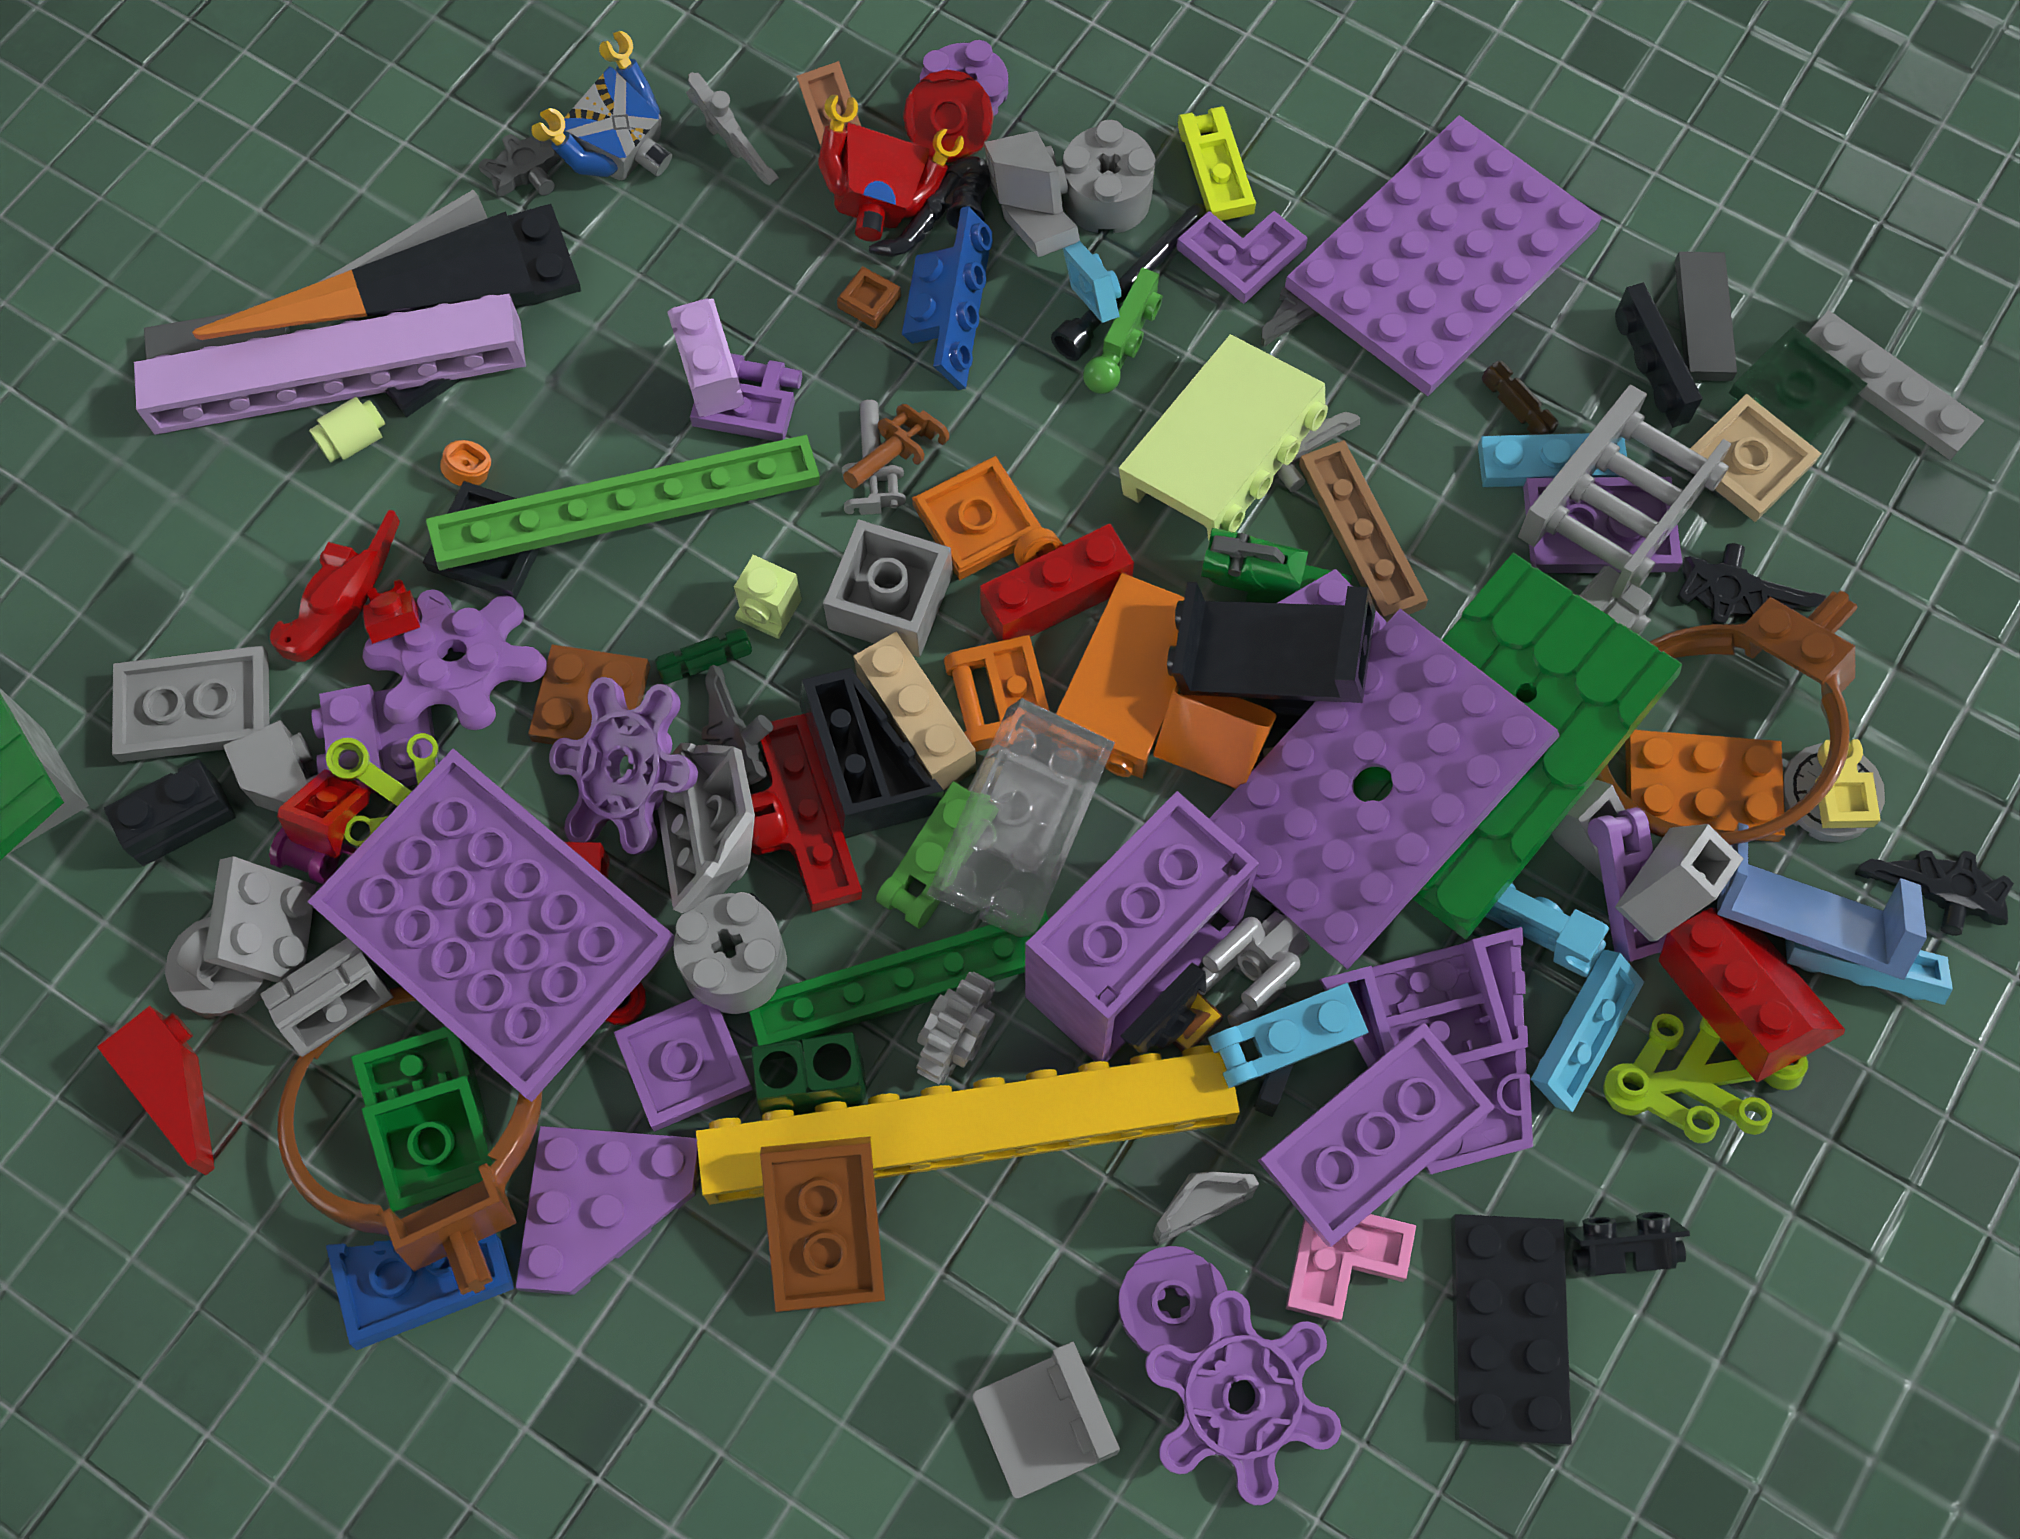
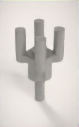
M1276 911L1262 923L1255 917L1245 918L1203 956L1202 962L1204 967L1202 969L1206 972L1207 988L1205 993L1199 990L1198 992L1201 995H1205L1236 965H1239L1242 972L1255 982L1241 994L1243 1002L1227 1016V1019L1232 1027L1256 1019L1285 991V982L1299 970L1300 958L1310 948V943L1304 931L1286 915L1279 914Z

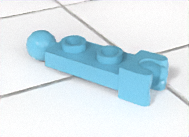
M1512 883L1485 916L1510 930L1522 927L1524 937L1554 952L1553 961L1583 977L1589 976L1607 944L1603 939L1609 927L1603 922L1577 909L1573 911L1571 916H1568L1553 901L1544 897H1535L1534 899L1516 890Z

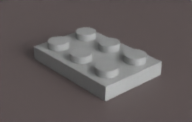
M263 646L113 664L112 755L119 762L224 750L223 745L270 725L269 654Z

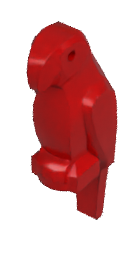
M387 511L369 548L360 554L351 547L331 542L327 543L319 559L322 568L309 581L302 595L299 618L286 624L282 620L278 621L271 630L270 641L283 658L291 661L306 662L356 620L368 599V591L373 588L385 564L400 520L395 511Z

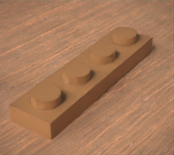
M1345 440L1302 455L1299 467L1361 587L1369 588L1375 610L1388 622L1399 609H1402L1408 615L1425 609L1428 599Z

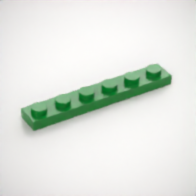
M1040 909L776 989L777 991L769 1001L749 1011L758 1045L808 1039L936 1000L940 994L944 996L948 989L956 992L962 979L965 980L969 972L972 973L974 971L992 982L1024 973L1025 943L1049 920L1046 909Z

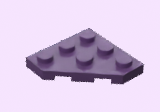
M540 1126L516 1288L519 1291L575 1295L614 1258H620L649 1234L654 1225L675 1208L679 1209L694 1197L699 1167L697 1138Z

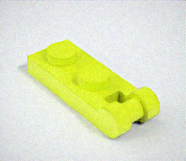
M1224 107L1211 108L1208 110V114L1194 116L1193 112L1178 115L1180 137L1185 142L1206 211H1210L1221 221L1254 214L1256 202ZM1207 132H1211V133H1212V134H1207V135H1202V136H1201L1202 133H1207Z

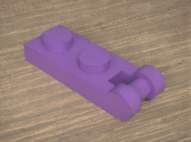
M1634 807L1620 811L1616 818L1611 815H1605L1592 819L1588 825V835L1593 845L1598 848L1614 952H1620L1627 961H1634L1661 952L1666 935L1657 941H1649L1615 908L1618 901L1653 853L1647 816L1640 808ZM1623 839L1625 840L1626 851L1624 850Z

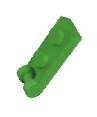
M953 781L893 875L881 886L876 896V902L888 910L898 909L905 914V921L918 929L922 928L936 910L999 810ZM914 879L926 885L918 897L907 891Z

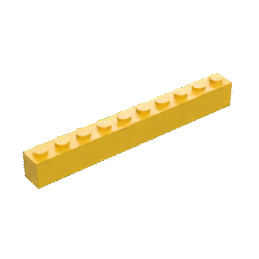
M1202 1045L1183 1050L1182 1057L1162 1060L1161 1054L1149 1053L1131 1058L1130 1065L1110 1067L1109 1062L1106 1061L1090 1062L1079 1066L1077 1073L1058 1076L1056 1070L1044 1069L1026 1074L1025 1081L1005 1083L1004 1078L1001 1077L985 1078L974 1082L973 1089L952 1092V1087L948 1085L933 1086L921 1090L920 1097L901 1100L899 1094H880L870 1097L868 1105L847 1108L846 1102H828L817 1105L815 1113L794 1116L793 1110H775L764 1113L762 1121L741 1124V1119L722 1118L711 1121L709 1129L697 1130L696 1138L702 1195L709 1205L764 1196L760 1149L765 1146L871 1136L874 1179L1230 1125L1236 1123L1240 1111L1235 1087L1228 1088L1223 1076V1072L1227 1071L1220 1052L1214 1053L1210 1045Z

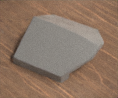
M1224 1172L1189 1174L1156 1224L1153 1238L1157 1246L1251 1199L1259 1185L1254 1174Z

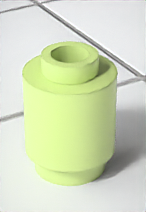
M355 396L318 418V425L311 428L309 432L331 463L340 457L344 461L383 438L379 428L384 426L385 422L370 400L362 404Z

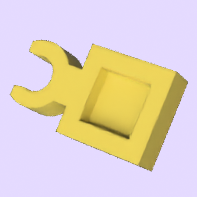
M1852 739L1849 742L1848 755L1840 776L1832 789L1819 803L1822 828H1871L1881 821L1873 772L1858 773L1857 764L1863 756V748L1858 739ZM1825 740L1818 749L1817 757L1822 768H1824L1827 760L1830 740Z

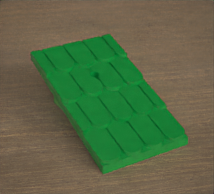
M1514 552L1464 609L1462 617L1445 635L1442 641L1558 730L1559 737L1412 898L1465 940L1679 676L1682 667L1681 662L1664 651L1661 652L1658 650V647L1620 622L1617 623L1614 618L1579 595L1573 594V591L1538 568L1532 567V564ZM1382 767L1364 769L1355 779V796L1363 802L1371 800L1382 801L1392 790L1391 773Z

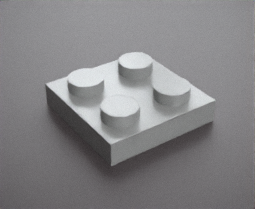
M234 856L220 859L204 961L276 983L303 967L306 961L313 906L307 901L315 894L316 885Z

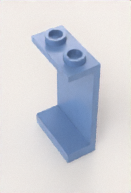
M1738 822L1735 831L1748 829L1749 826ZM1748 842L1730 845L1744 859L1718 896L1717 915L1902 980L1906 978L1927 939L1921 885L1900 878L1882 911L1749 865Z

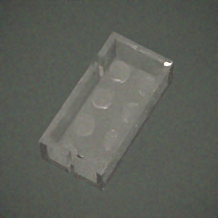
M1023 698L1008 707L990 747V750L995 753L987 757L982 765L927 895L968 914L982 910L979 919L1018 937L1035 934L1115 742Z

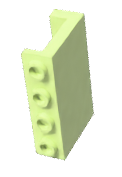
M1230 334L1119 467L1123 495L1137 503L1141 501L1146 493L1204 525L1207 528L1208 541L1212 528L1236 532L1243 522L1247 508L1255 498L1261 499L1266 495L1276 472L1283 464L1289 465L1294 460L1300 449L1301 441L1310 430L1316 431L1324 422L1328 412V406L1325 405V383Z

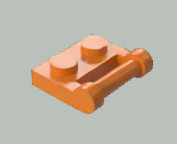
M1030 635L955 651L944 657L946 673L949 676H953L966 728L964 733L975 748V752L990 748L993 742L998 744L1051 732L1052 718ZM981 667L986 668L999 722L986 725L972 675L974 669Z

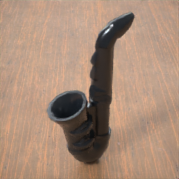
M967 156L958 159L947 169L938 190L927 199L925 205L912 218L901 235L894 240L885 239L875 242L869 246V253L888 257L905 254L915 246V243L925 238V233L933 228L935 221L944 214L947 208L949 209L947 210L946 219L949 225L956 229L958 228L962 207L969 206L984 222L985 215L982 212L981 204L991 183L989 168L985 161L977 156Z

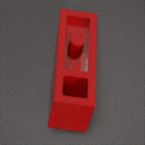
M148 1006L98 1045L97 1048L187 1165L207 1175L215 1169L199 1059L187 1043L193 1037V1034L175 1013L172 1012L165 1017L152 1006Z

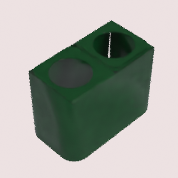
M853 1032L751 1047L756 1094L761 1119L762 1113L775 1110H793L794 1116L815 1113L817 1105L828 1102H846L847 1108L860 1106L867 1097L864 1062ZM847 1049L851 1056V1067L844 1077L829 1081L821 1078L815 1072L813 1067L815 1053ZM793 1057L797 1063L798 1070L796 1078L790 1085L775 1089L767 1086L762 1081L759 1068L764 1062ZM807 1086L814 1092L806 1093Z

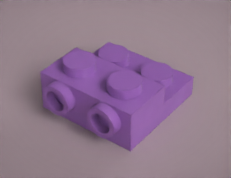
M367 684L319 694L321 708L313 709L311 716L317 738H324L326 753L330 745L336 740L354 738L366 747L372 764L405 787L417 784L414 762L407 753V743L412 736L419 733L429 734L435 739L431 706L424 709L413 721L405 724H395L390 722L383 712L385 697L392 689L374 692L371 686ZM426 740L418 741L413 746V754L418 758L430 756L433 750L432 744ZM353 751L343 753L339 759L340 766L347 770L355 768L359 762L358 754ZM326 753L317 755L318 773L324 769L329 770L326 763ZM438 758L435 759L436 766L438 765Z

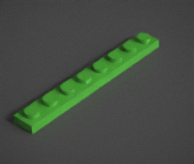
M802 435L426 518V523L438 569L444 570L819 485L820 475L808 436Z

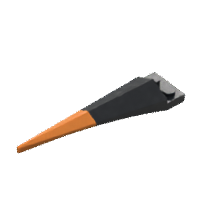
M550 203L508 216L505 211L196 328L192 333L196 339L205 340L302 324L386 315L394 312L405 313L432 308L438 304H454L476 300L487 295L510 294L514 305L538 304L580 292L581 287L555 212Z

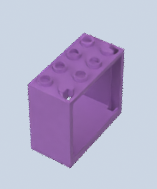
M1176 791L1025 943V998L1095 1062H1107L1126 1043L1120 1035L1192 962L1199 967L1203 963V956L1242 922L1259 862ZM1218 913H1221L1229 921L1220 932L1210 924Z

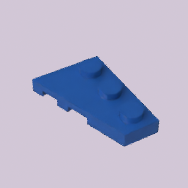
M495 1233L478 1241L493 1281L485 1284L486 1289L475 1294L474 1291H471L464 1295L460 1293L447 1256L417 1271H413L395 1251L391 1240L374 1241V1245L369 1246L326 1245L349 1344L357 1351L515 1289L501 1239Z

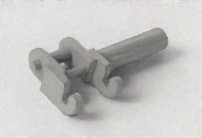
M864 400L859 404L862 458L881 445L880 432L878 430V403L875 400ZM856 463L844 465L842 467V476ZM895 465L881 468L868 479L871 491L868 498L847 500L844 503L845 513L853 514L854 508H859L861 515L881 514V508L883 507L897 508L903 505L906 497L904 494L898 493V479L904 476L903 468ZM877 481L888 482V493H878Z

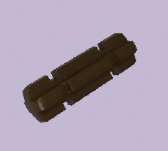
M1496 361L1484 371L1482 382L1493 393L1497 391L1500 393L1497 398L1522 424L1526 422L1529 424L1526 429L1532 435L1553 434L1559 425L1558 419L1548 409L1542 410L1540 408L1543 403L1518 377L1514 379L1511 377L1514 372L1503 361Z

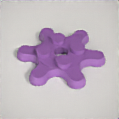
M433 589L427 590L418 596L416 602L420 628L373 644L368 639L363 650V660L367 667L377 671H394L402 677V681L386 695L383 705L385 717L395 724H405L413 721L424 709L434 704H446L456 710L458 720L463 727L470 730L483 729L489 726L496 716L495 706L490 701V693L496 685L508 680L533 682L541 678L547 670L546 660L538 650L529 646H514L506 642L509 632L520 625L524 618L522 606L513 597L508 595L494 598L480 611L474 608H463L455 612L452 610L450 600L442 592ZM449 648H452L454 652L465 653L457 661L448 662L442 660L448 654Z
M601 677L592 683L588 692V704L592 713V723L589 731L579 740L560 738L551 748L549 762L555 773L574 777L579 788L577 803L565 820L564 828L568 840L571 842H590L595 840L605 824L611 820L618 827L622 848L627 853L638 855L651 850L656 844L657 830L654 824L653 811L660 807L663 801V791L681 793L689 790L697 781L698 771L694 763L687 757L680 754H670L672 739L667 732L673 719L677 716L681 705L680 698L674 690L667 685L656 684L647 691L644 700L638 707L629 710L625 702L623 689L613 679ZM627 755L629 764H633V770L627 769L624 776L621 777L620 763L622 758Z
M1225 1290L1218 1293L1209 1305V1316L1212 1322L1213 1334L1210 1343L1205 1349L1196 1353H1188L1174 1345L1162 1344L1153 1348L1146 1358L1145 1368L1150 1380L1158 1386L1176 1391L1184 1404V1417L1181 1424L1174 1431L1165 1435L1160 1443L1159 1459L1170 1472L1186 1474L1192 1471L1207 1456L1215 1454L1224 1456L1230 1460L1235 1468L1237 1476L1236 1487L1239 1495L1252 1505H1264L1269 1503L1278 1491V1477L1275 1472L1274 1461L1278 1450L1284 1444L1290 1441H1301L1314 1449L1324 1450L1336 1444L1341 1435V1423L1336 1413L1327 1407L1318 1406L1310 1402L1302 1388V1378L1306 1369L1324 1355L1327 1340L1322 1328L1309 1321L1294 1324L1281 1338L1274 1340L1264 1339L1252 1327L1248 1300L1236 1291ZM1247 1380L1255 1390V1401L1249 1410L1237 1413L1229 1407L1228 1393L1233 1382Z

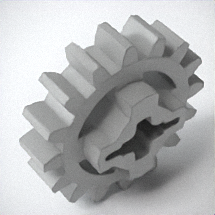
M973 971L968 973L965 980L962 979L956 992L948 989L944 996L940 994L932 1006L930 1015L917 1039L919 1044L925 1046L921 1051L920 1055L922 1057L916 1067L918 1068V1074L940 1085V1083L943 1084L946 1081L948 1075L951 1076L956 1064L964 1068L969 1060L972 1061L995 1018V1013L988 1010L991 1004L990 999L995 992L994 982Z

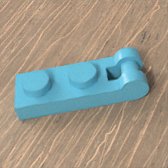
M1347 982L1241 1025L1218 1032L1208 1037L1213 1052H1220L1227 1069V1071L1223 1072V1076L1228 1088H1232L1362 1037L1369 1032ZM1253 1039L1260 1058L1247 1062L1240 1044Z

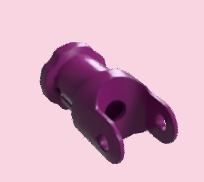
M282 827L274 837L269 857L270 864L282 868L288 865L308 873L311 880L324 884L336 872L342 853L352 855L357 849L342 843L340 855L334 858L292 842Z

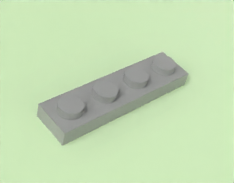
M1830 310L1801 339L1795 349L1949 460L1958 453L1985 421Z

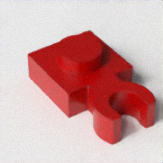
M395 580L394 587L384 593H378L376 588L368 591L367 595L370 604L363 606L365 628L372 644L420 628L417 605L411 591L406 590L402 580Z

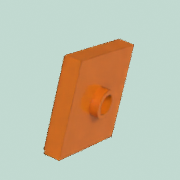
M996 456L912 498L913 507L937 544L951 548L952 568L959 581L1014 553L1017 542L1025 533L1036 528H1042Z

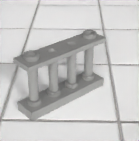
M1631 384L1529 508L1518 538L1535 547L1546 532L1552 535L1558 532L1622 571L1611 592V595L1617 599L1621 598L1631 584L1638 588L1643 584L1656 563L1651 560L1654 553L1706 487L1714 491L1729 468L1727 464L1723 463V460L1731 446L1730 442L1723 439L1709 458L1706 459L1643 421L1645 416L1639 413L1647 394ZM1622 438L1627 441L1633 438L1695 476L1685 489L1682 490L1619 452L1620 447L1617 444ZM1597 469L1603 472L1609 469L1671 507L1661 520L1657 522L1594 484L1595 478L1592 475ZM1572 500L1577 503L1583 500L1646 539L1633 555L1569 516L1570 510L1566 507Z

